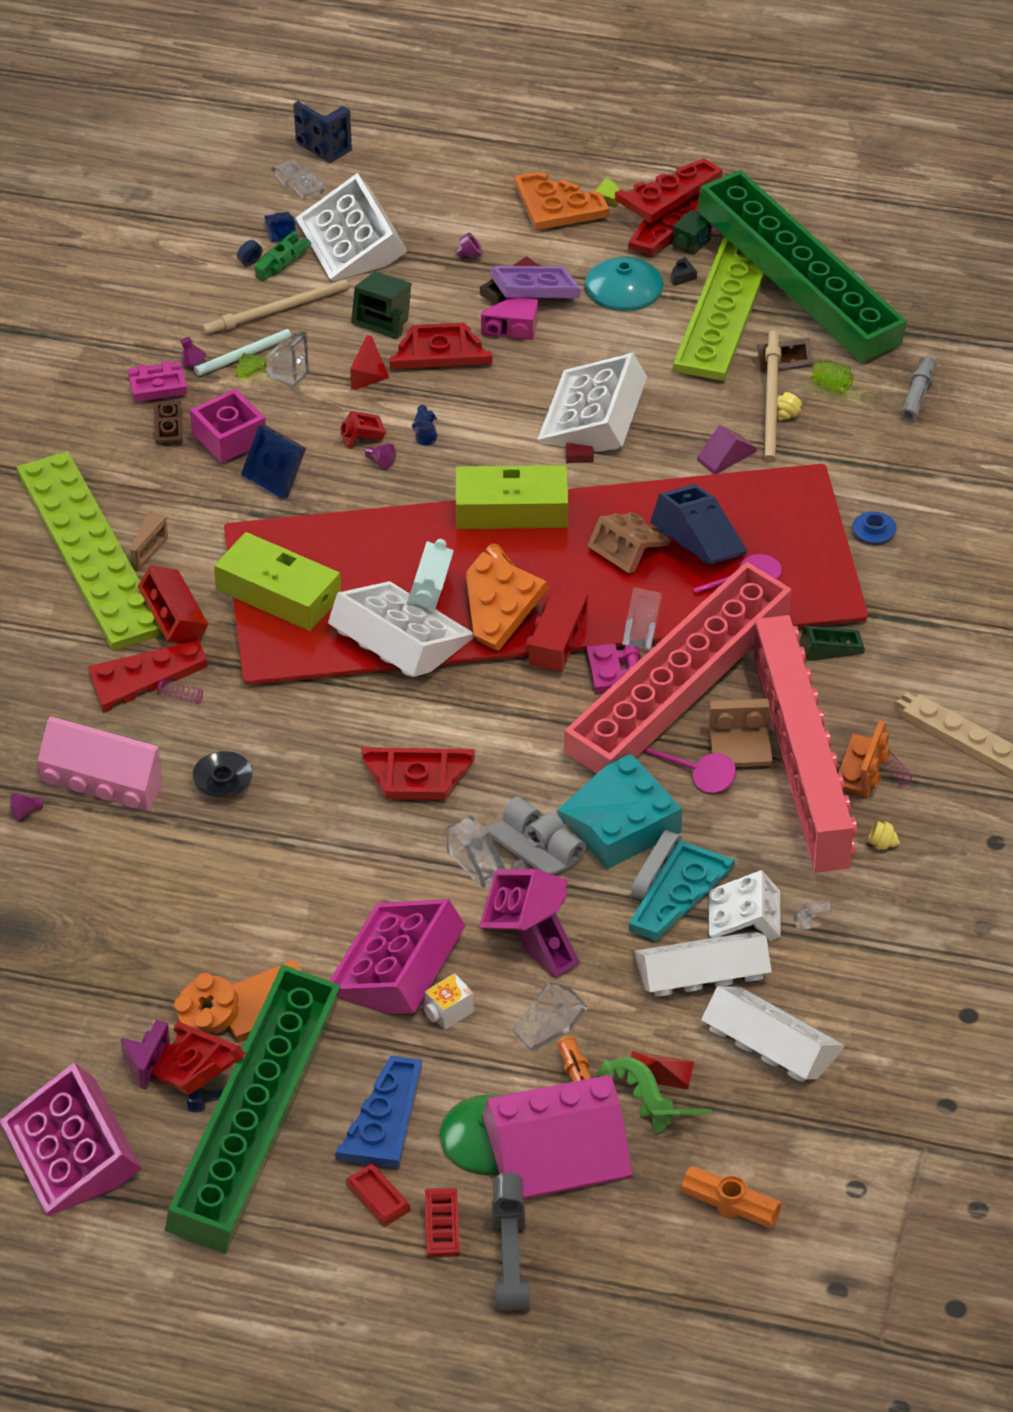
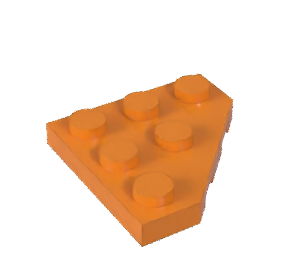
M542 172L514 176V184L535 231L609 217V208L602 193L596 191L588 193L579 190V185L562 179L559 182L550 180L548 175Z
M482 552L466 572L473 634L476 640L499 651L550 588L547 582Z

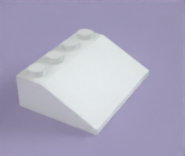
M358 173L296 217L332 282L386 267L408 251L373 191Z
M634 353L564 370L537 439L538 442L559 447H565L567 442L593 446V452L616 450L622 447L647 379V375Z
M390 581L337 593L328 624L335 627L338 633L359 642L360 647L372 650L380 655L381 660L396 665L401 669L402 673L410 677H417L418 675L432 672L474 638L472 631L436 609L433 612L407 603L410 593Z

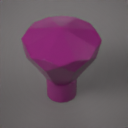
M185 337L180 341L183 347L182 365L184 367H193L205 360L206 353L195 346L190 337Z
M386 443L377 448L368 447L365 455L367 458L374 459L381 468L389 469L396 459V450L394 445Z
M19 792L12 793L10 796V809L15 820H22L31 811L43 808L41 797L30 798Z

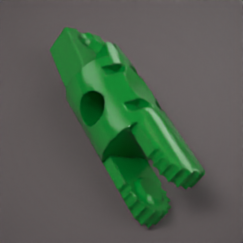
M293 231L265 253L254 266L256 278L265 281L282 271L310 248L311 241L307 238L298 241L299 234Z

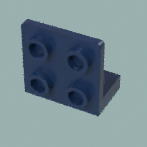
M299 101L293 103L295 139L300 146L308 149L330 164L352 151L351 120L348 108L341 106L324 117Z

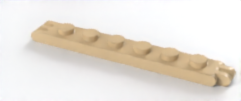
M904 693L901 699L894 703L895 709L901 712V717L904 720L1013 778L1012 743L919 694L915 697L910 693Z

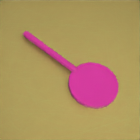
M751 555L740 564L741 567L747 561L776 580L781 576L782 567L780 563L769 555ZM729 577L696 587L694 592L699 593L720 586Z
M650 748L645 750L647 754L694 769V783L699 790L705 793L716 794L723 792L735 780V764L725 754H708L696 764Z

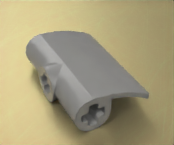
M515 797L509 801L504 809L503 821L489 826H482V830L528 864L535 869L549 874H556L573 866L580 861L586 851V844L564 828V824L557 814L548 812L542 816L537 808L521 797Z

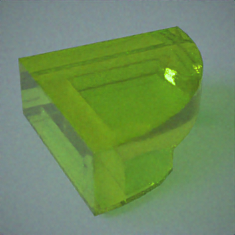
M243 353L235 370L236 377L246 378L250 377L249 374L259 370L260 372L264 371L269 365V357Z

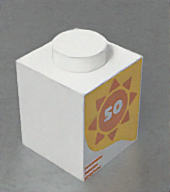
M454 973L425 991V1014L430 1021H436L446 1030L474 1012V992Z

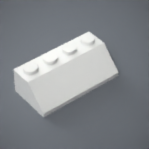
M755 931L634 951L644 989L648 992H654V996L673 994L672 989L684 987V991L703 989L702 984L714 982L715 986L731 985L734 978L745 977V981H756L763 979V974L771 973L766 935Z
M717 986L701 1019L710 1025L709 1030L722 1037L729 1035L736 1039L735 1045L748 1052H752V1050L762 1054L761 1060L775 1067H778L780 1064L788 1069L787 1074L790 1077L804 1082L805 1079H818L845 1046L742 987Z

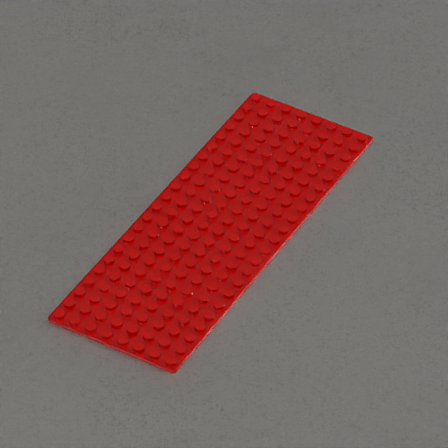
M824 464L568 489V528L456 529V500L232 522L224 525L227 551L245 532H248L340 572L341 592L390 581L410 593L426 542L435 544L436 540L443 539L447 543L446 548L454 551L435 609L472 632L473 626L466 572L482 552H488L486 548L489 545L499 544L517 568L547 582L550 588L499 651L478 642L474 636L470 642L440 665L529 656V652L525 651L528 636L534 635L537 616H542L545 598L551 596L555 586L588 593V614L572 651L587 650V646L615 643L616 647L624 646V642L627 640H633L635 645L659 643L719 586L699 593H695L694 588L731 576L740 568V564L745 558L756 554L769 555L780 563L782 570L778 581L792 589L790 612L787 615H790L793 626L803 628L805 626L861 622L868 619L867 607L827 467ZM696 484L717 499L746 547L747 553L710 565L702 562L700 557L690 550L682 548L679 542L670 536L664 535L672 540L670 545L645 548L636 571L628 573L587 545L599 516H610L613 513L625 515L632 512L640 515L644 519L643 522L647 525L654 526L650 523L659 494ZM233 598L243 682L246 685L400 669L392 663L381 660L380 655L372 650L360 647L359 642L351 637L338 633L335 627L328 624L332 608L311 631H308Z

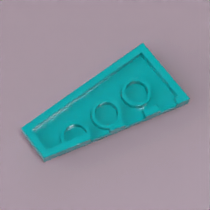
M679 840L630 920L629 931L657 941L734 869L735 860Z

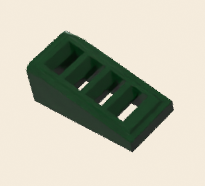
M805 626L799 641L800 647H804L806 660L863 654L865 651L859 630Z

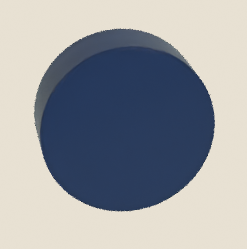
M255 240L246 241L239 248L237 259L244 266L255 264L262 255V246Z

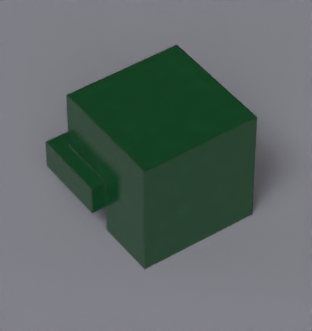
M374 271L354 288L351 323L398 339L403 333V324L408 321L412 283Z

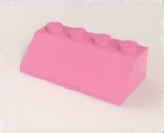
M51 716L47 720L38 756L40 781L78 793L95 796L106 801L109 800L127 805L130 808L144 811L150 809L163 787L158 746Z

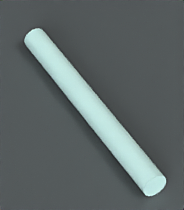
M288 329L198 365L194 367V371L200 377L292 338L291 333Z

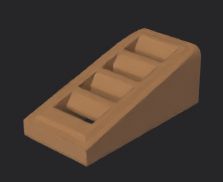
M151 511L146 514L130 549L132 567L135 571L140 570L168 539L166 517Z

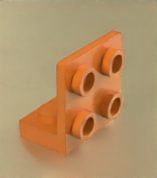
M879 720L872 739L853 733L838 771L843 776L844 792L869 798L872 788L877 789L881 778V772L878 771L881 763H887L891 749L887 746L890 733L886 732L885 721Z

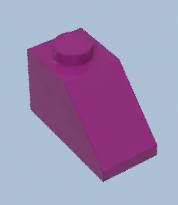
M556 913L526 930H516L525 950L553 978L558 977L580 963Z

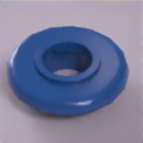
M881 512L863 513L856 517L853 522V532L862 541L871 544L887 542L894 537L897 531L893 518Z

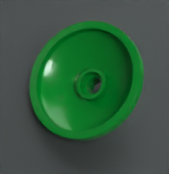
M488 1094L467 1098L451 1108L444 1117L440 1130L441 1145L446 1156L457 1167L478 1175L500 1174L482 1116L487 1099L500 1095Z

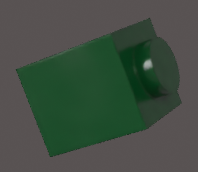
M690 210L673 226L672 246L695 255L711 240L712 224L701 214Z

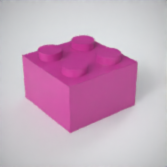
M236 388L190 409L192 434L221 464L267 442L265 417Z

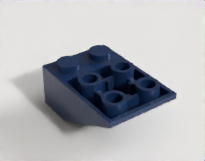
M696 484L659 494L650 523L656 526L664 535L670 536L679 542L682 548L690 550L699 556L702 562L712 565L747 553L746 547L717 499Z

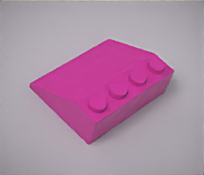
M449 899L376 903L329 981L341 985L338 998L388 1014L415 1013L425 996V991L432 985L433 980L445 963L447 956L466 925Z
M76 1063L71 1064L0 1120L45 1213L49 1216L118 1188L142 1169L95 1078Z
M611 1074L487 1099L482 1116L499 1173H515L522 1178L523 1199L632 1178L633 1173L621 1106Z

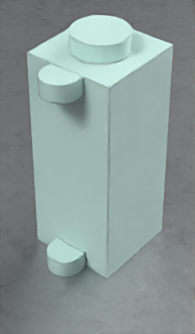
M438 539L435 544L426 542L407 603L433 612L435 611L454 551L446 548L447 543L445 540Z

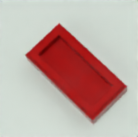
M373 1163L346 1178V1186L383 1227L411 1211L408 1201Z

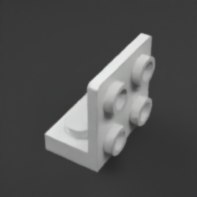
M763 870L709 891V935L711 938L721 937L754 924L759 932L761 931L766 935L769 941L781 937L780 890Z

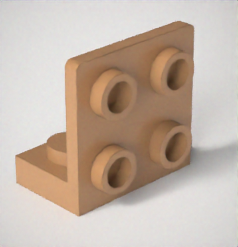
M632 512L625 515L613 513L610 516H599L587 546L626 572L634 573L645 548L669 546L672 540L664 536L657 527L644 523V519L638 514Z
M769 699L710 701L709 732L712 753H722L730 757L735 767L772 765L768 729Z

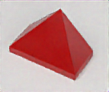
M366 335L350 368L351 389L358 390L390 378L375 342L370 335Z
M632 1051L630 1058L644 1063L651 1070L658 1085L682 1089L689 1088L694 1061Z

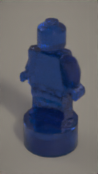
M420 405L417 408L412 428L415 431L417 442L428 446L437 440V430L433 424L434 419L437 420V417L432 410L428 411L425 405Z

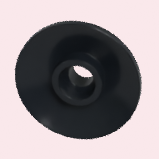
M219 751L204 756L197 762L193 770V780L196 787L203 793L214 797H228L238 794L250 784L252 779V767L249 761L242 755L229 751Z

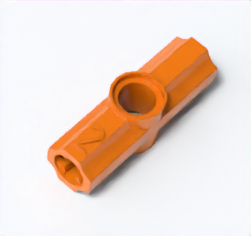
M692 1166L687 1170L681 1185V1193L716 1206L721 1216L729 1219L740 1216L769 1229L774 1227L782 1209V1201L747 1188L744 1180L734 1175L722 1178Z

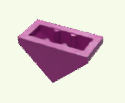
M719 425L698 455L697 461L713 474H718L756 453L757 448L739 433Z

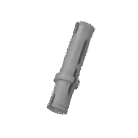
M930 356L920 359L918 369L911 377L912 385L900 413L901 418L906 422L911 423L912 420L914 422L917 420L926 391L932 385V374L937 362Z

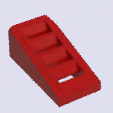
M426 1189L427 1257L460 1256L457 1189ZM452 1214V1216L432 1217V1215ZM452 1227V1229L433 1230V1228ZM433 1239H453V1242L433 1243Z

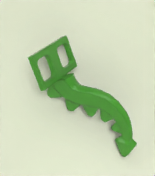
M623 1057L611 1062L605 1059L597 1072V1077L611 1074L612 1079L614 1078L615 1071H617L619 1078H624L628 1072L627 1083L633 1085L638 1082L633 1091V1096L643 1099L640 1116L643 1118L652 1116L653 1130L656 1134H660L667 1125L671 1124L673 1115L712 1114V1109H673L672 1100L664 1099L661 1096L651 1070L644 1063L634 1058Z

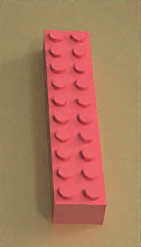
M746 561L564 730V753L596 774L606 765L630 753L636 758L754 646L755 619L785 616L790 612L792 589Z
M790 615L755 619L753 661L764 699H769L770 720L814 872L848 869L851 864V856L856 854L853 835H857V823L855 817L850 818V799L848 795L843 794V776L836 771L835 751H830L829 730H824L823 728L824 713L822 709L817 708L816 688H811L810 685L812 684L810 667H805L804 665L806 662L805 650L803 646L799 647L798 627L792 625Z

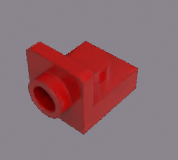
M351 410L340 427V434L346 447L349 448L353 447L358 437L382 441L386 434L379 415Z

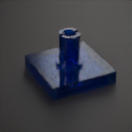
M259 425L241 475L280 498H288L306 448L267 425Z

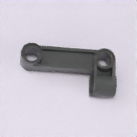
M507 1172L497 1175L493 1180L492 1224L493 1230L501 1229L503 1281H495L496 1311L530 1310L529 1280H520L518 1229L526 1228L523 1180L518 1174Z

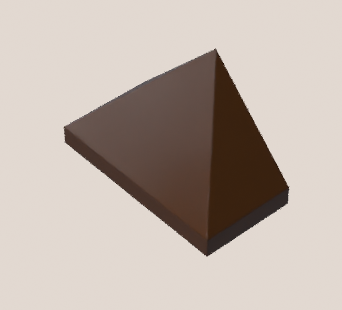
M809 338L779 342L781 360L778 362V369L813 364ZM768 343L757 345L760 372L767 371L768 362L765 360V349Z

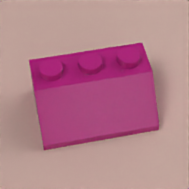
M496 869L479 928L483 930H526L560 910L567 897L566 886L568 880L538 869Z

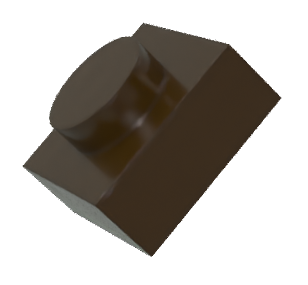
M493 279L480 286V295L494 305L509 299L504 296Z

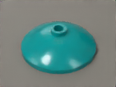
M617 256L605 259L589 270L585 278V290L589 298L603 308L623 312L635 311L646 308L658 300L663 291V278L658 269L645 260L631 256Z

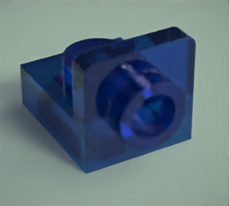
M289 212L264 216L265 226L271 243L282 241L293 231L296 232L295 218Z

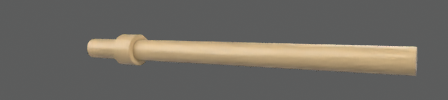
M345 279L241 313L222 315L218 320L203 324L202 330L205 335L222 329L228 331L236 328L238 324L348 290L349 283Z
M775 330L769 332L768 346L765 349V360L768 363L764 460L767 462L775 460L778 362L781 360V348L779 347V332Z

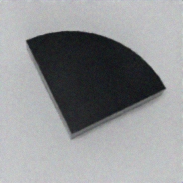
M686 257L676 262V266L671 272L673 286L697 279V271Z

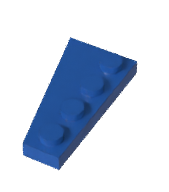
M390 1056L374 1084V1090L369 1099H366L361 1106V1113L355 1123L352 1122L347 1131L346 1139L335 1152L337 1161L361 1164L373 1163L377 1166L392 1168L400 1167L421 1075L422 1060Z

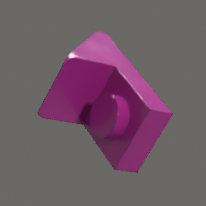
M156 1020L151 1031H146L142 1043L121 1038L123 1058L141 1089H147L153 1078L151 1072L156 1062L160 1059L165 1044L170 1043L168 1023Z

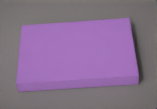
M493 266L490 270L491 278L507 298H580L581 288L565 267Z

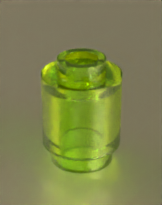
M818 360L812 372V381L817 382V385L840 393L851 387L854 378L850 367L829 360Z

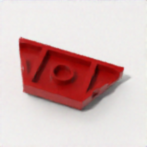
M465 322L412 325L407 332V336L398 345L396 355L390 357V369L492 364V353L490 351L486 352L482 348L481 340L471 333V329Z
M361 747V759L385 799L446 800L475 761V749Z
M178 1021L173 1028L177 1033L173 1044H165L161 1057L156 1062L151 1074L158 1082L190 1095L242 1059L246 1053L240 1046Z

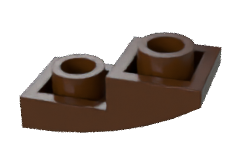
M181 400L154 402L156 444L183 442Z

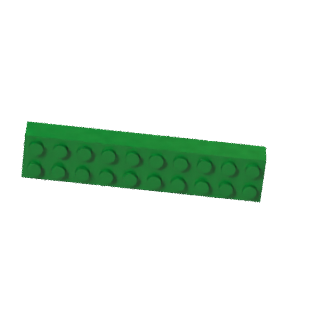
M742 170L701 186L697 211L861 363L902 345L907 320Z
M281 965L242 1049L246 1055L236 1062L169 1206L165 1226L166 1232L227 1253L336 1009L341 985L286 965Z

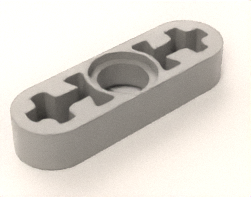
M668 830L663 832L634 881L632 897L640 900L644 899L677 843L681 840V835Z

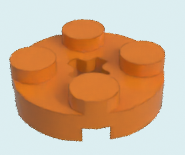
M202 973L182 990L179 997L175 1000L174 1007L181 1023L206 1033L213 1031L216 1034L225 1030L235 1020L239 1009L237 1007L238 995L231 983L226 979L212 976L209 973ZM212 1002L213 1007L211 1009L204 1008L201 1010L204 1003Z

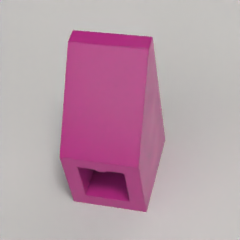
M509 298L482 311L481 335L533 340L538 323V300Z

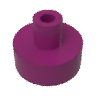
M468 232L459 238L461 247L456 250V254L460 259L468 255L471 259L475 260L483 254L481 245L471 233Z

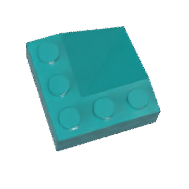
M632 753L606 765L557 809L558 816L586 844V847L606 869L655 846L665 830L679 834L682 828L681 806Z

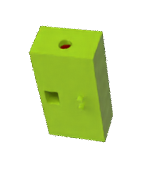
M567 465L456 466V529L568 528Z
M245 532L214 565L217 591L308 631H311L333 607L337 593L341 592L340 572L248 532Z

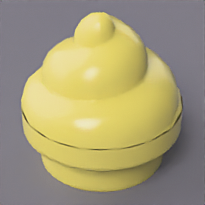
M784 392L782 396H778V420L796 418L801 412V400L789 392Z
M876 821L867 839V843L872 844L873 849L878 851L886 850L889 847L893 848L900 844L893 825L887 821L883 823Z

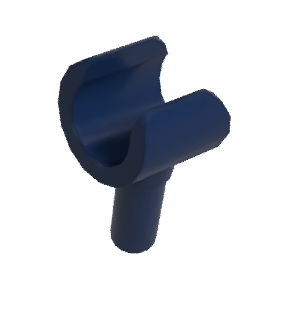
M202 1088L197 1089L188 1095V1110L190 1112L202 1111L205 1109V1101L220 1097L224 1088L205 1092Z

